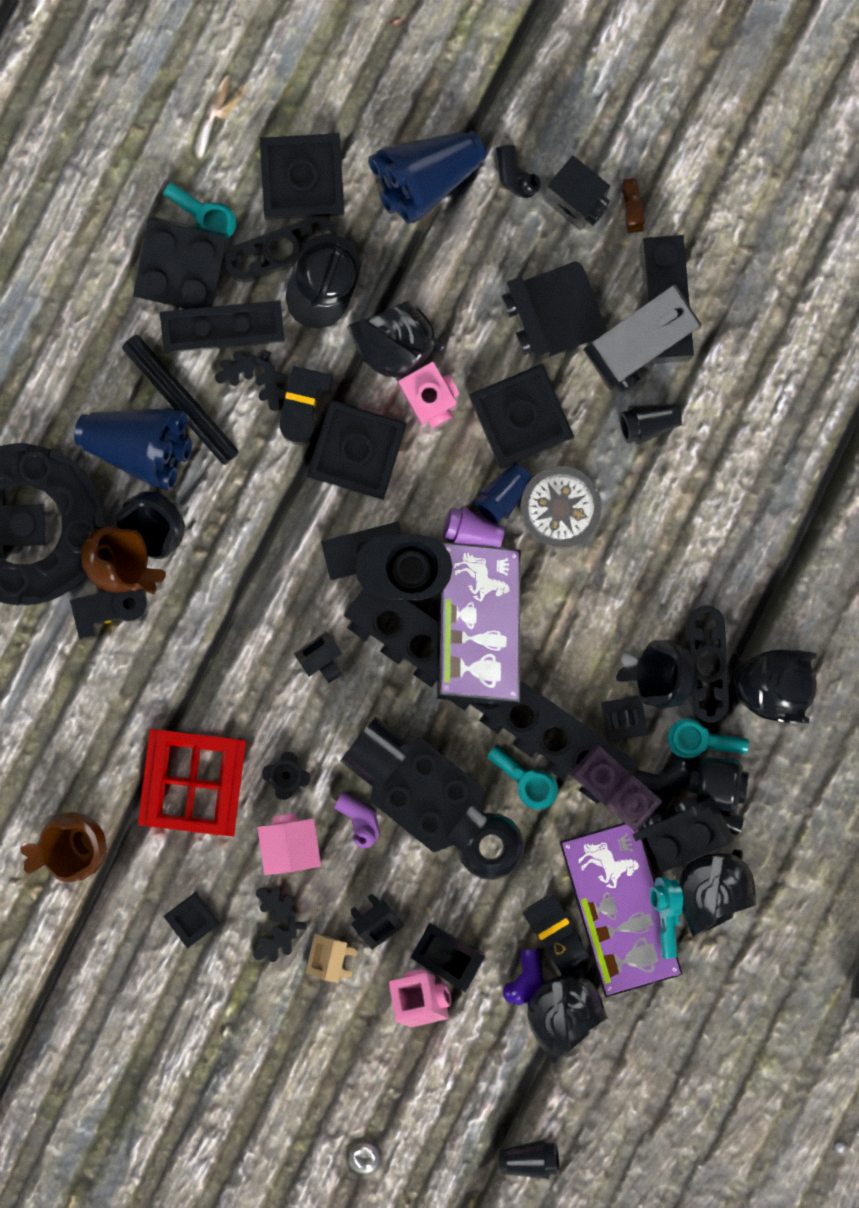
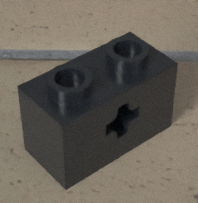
M572 155L547 185L544 201L581 231L587 223L594 226L607 211V206L611 201L607 198L611 186Z

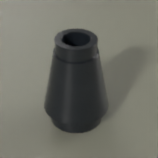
M676 403L628 406L627 411L620 412L619 422L625 441L627 443L636 442L637 445H640L676 427H680L682 425V417Z
M545 1138L505 1150H499L501 1174L548 1180L550 1175H559L560 1162L557 1142H547Z

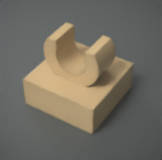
M314 934L306 974L325 981L339 983L340 977L349 978L352 977L353 973L342 968L345 955L356 956L357 951L354 948L348 947L346 942L329 936Z

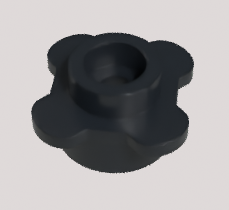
M292 752L283 753L281 760L274 765H266L262 771L263 779L271 782L272 786L276 789V797L281 800L289 799L295 789L305 787L310 782V774L301 769L297 763L296 754ZM284 772L290 774L288 780L283 779L282 774Z

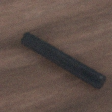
M139 335L130 337L123 344V351L175 410L187 413L188 426L221 464L226 465L231 462L239 453L235 445Z

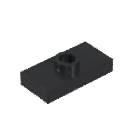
M399 521L321 541L330 580L333 581L356 575V557L362 546L374 537L402 535Z

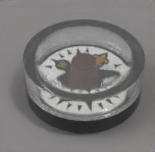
M565 466L551 467L535 475L525 487L520 500V518L526 532L539 544L553 549H567L585 541L598 525L602 510L601 497L593 481L583 472Z

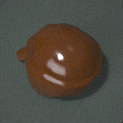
M107 526L94 531L82 545L81 560L87 577L97 587L107 592L121 593L143 589L149 594H155L157 590L156 584L162 583L166 577V572L161 569L147 568L148 555L146 544L141 534L136 530Z
M76 812L60 814L47 823L41 832L37 844L23 842L20 846V852L28 857L24 861V871L27 874L33 873L45 865L49 872L58 880L65 883H73L77 880H84L97 872L105 861L107 844L103 830L91 817Z

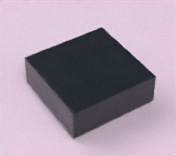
M197 891L163 916L187 949L221 924Z

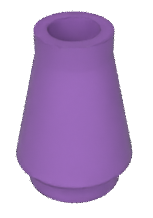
M462 506L460 510L450 508L444 524L442 537L443 539L450 540L451 543L500 548L505 527L495 524Z

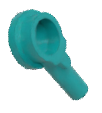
M173 182L166 187L163 196L195 217L197 227L229 234L228 239L234 234L236 218L228 206L221 203L202 204Z
M691 718L675 722L669 728L667 734V742L671 751L682 758H694L706 749L747 754L748 738L709 733L699 721Z
M498 745L490 751L487 758L518 783L519 797L526 806L531 809L541 810L548 808L554 803L558 796V785L550 773L537 769L528 771Z
M659 877L655 880L654 886L650 888L649 899L652 908L660 914L661 957L671 959L678 956L676 926L679 925V915L682 914L683 892L676 879L669 880L667 877Z

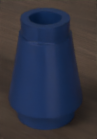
M514 463L478 492L479 498L475 501L476 507L483 515L495 523H500L503 518L508 519L527 488L528 483L532 480V476L522 466Z

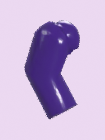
M540 948L520 950L522 974L514 982L506 983L503 987V997L507 1003H516L517 1005L528 1003L531 994L543 984Z

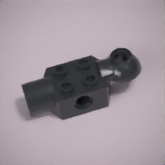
M375 717L341 758L340 761L372 786L370 802L433 853L454 845L457 847L460 861L469 873L481 879L496 880L506 877L518 867L524 853V840L521 830L513 820L502 814L484 813L482 805L485 789L424 739L419 738L408 743ZM495 835L501 839L503 847L497 857L487 858L480 853L479 844L485 836Z

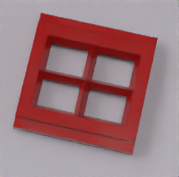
M150 729L138 825L235 837L246 740ZM170 745L192 748L189 778L167 776ZM200 749L222 752L219 782L197 779ZM166 784L188 786L184 816L162 814ZM196 787L218 790L214 820L192 817Z

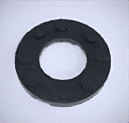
M27 443L6 444L0 446V491L14 485L32 486L45 492L56 503L60 513L61 535L55 549L45 559L35 563L13 564L0 558V603L16 606L41 604L64 595L86 577L81 560L82 545L94 531L104 528L103 507L91 479L77 463L66 455L52 448L49 449Z

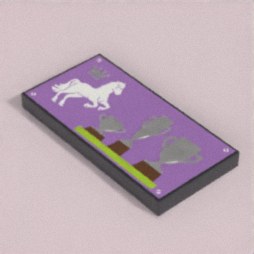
M442 542L451 556L453 568L450 581L445 589L438 594L437 699L517 706L520 702L521 550Z
M637 819L559 841L605 998L683 975L678 956L671 959L661 957L660 914L652 908L649 899V891L654 886L655 878L643 839L635 842L632 836L633 833L640 830Z

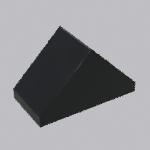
M429 922L410 958L456 988L466 992L485 958V953Z

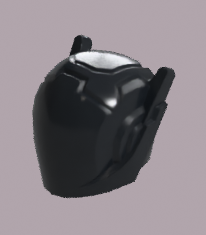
M411 300L400 303L385 312L347 325L350 336L364 362L376 373L385 377L404 376L419 368L432 351L442 353L445 348V344L434 337L432 325L427 317Z
M783 649L763 652L745 662L734 673L732 678L733 691L750 711L764 719L792 724L797 722L808 724L809 718L805 716V712L813 704L817 690V675L812 670L811 661L817 658V653Z
M734 849L732 854L714 853L704 855L690 862L682 871L678 881L683 892L682 914L693 937L730 920L735 912L756 906L755 882L748 865L742 861V850Z
M582 966L574 967L573 974L557 976L541 984L531 994L527 1003V1017L530 1029L536 1041L553 1064L557 1063L587 1037L592 1028L607 1019L601 996L596 987L588 979H585Z

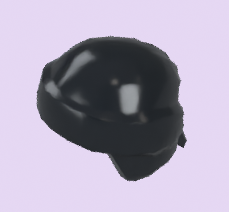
M144 491L130 497L116 516L117 527L136 530L141 534L146 544L147 555L150 558H167L183 540L185 523L181 510L170 497L164 494Z
M653 640L647 645L642 656L638 659L625 651L621 656V663L624 667L616 675V681L619 682L637 681L638 695L644 704L659 709H667L680 706L692 694L698 680V667L690 651L679 642Z

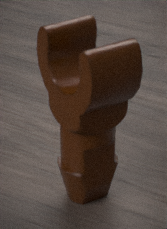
M634 178L624 179L622 194L625 204L627 232L644 231L643 224H645L638 185Z

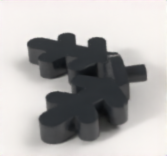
M264 349L261 357L254 354L248 357L241 351H235L233 357L238 362L233 364L228 360H222L220 366L224 370L215 375L217 383L222 384L230 380L232 386H237L240 383L241 373L244 372L245 379L250 380L254 377L253 366L257 365L263 368L264 373L258 376L255 382L257 385H264L266 383V389L259 394V399L261 401L268 399L269 409L272 411L280 409V398H285L287 390L279 388L277 381L281 383L286 382L287 376L275 371V365L268 362L271 352Z
M264 887L256 891V896L264 902L259 907L260 911L275 910L277 913L271 916V920L274 923L284 919L288 920L287 931L279 926L271 928V934L275 936L274 939H270L265 935L258 938V942L262 946L253 953L256 960H262L268 956L270 962L277 961L279 959L278 949L281 947L283 954H291L293 952L292 940L297 938V930L307 929V922L298 921V912L293 910L294 896H286L284 902L280 900L282 893L280 887L272 888L271 892Z

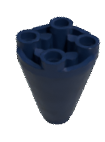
M473 131L466 134L464 132H456L385 146L369 156L368 163L384 190L380 192V199L389 214L397 211L403 220L409 224L421 220L479 167L480 162L486 159V152L476 133Z
M171 408L92 412L90 415L82 414L76 423L74 431L76 445L82 446L85 451L155 488L171 491L175 486L180 462H186L192 450V440L185 437L187 413Z

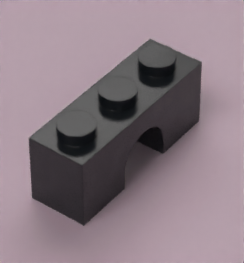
M684 235L643 238L640 244V254L647 303L671 286L676 285L690 306ZM692 333L650 361V364L690 361L694 356Z

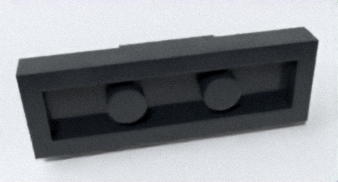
M281 300L160 312L164 353L285 342Z

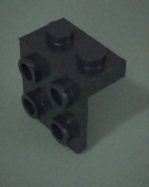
M579 262L566 264L524 281L522 276L506 282V293L501 295L509 318L516 316L521 331L516 332L519 346L523 355L530 353L533 363L594 341L606 333L607 329L584 268Z

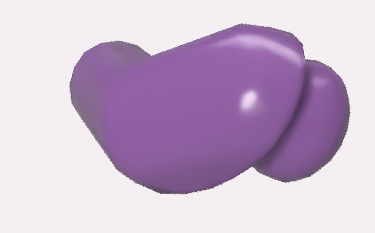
M343 791L334 809L352 818L353 840L355 844L360 848H369L378 841L380 834L376 811L373 807Z

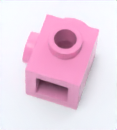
M434 362L398 381V387L421 427L430 423L432 428H436L453 418L451 411L457 408L454 398L460 394L449 374L442 377Z
M297 813L272 816V825L257 827L264 875L321 867L314 818L297 820Z
M415 970L405 973L404 978L389 981L396 1022L409 1027H415L449 1019L447 1007L451 1006V995L447 984L443 983L441 978L428 973L427 970Z

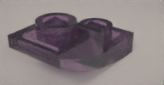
M597 744L569 774L634 832L642 826L663 802Z

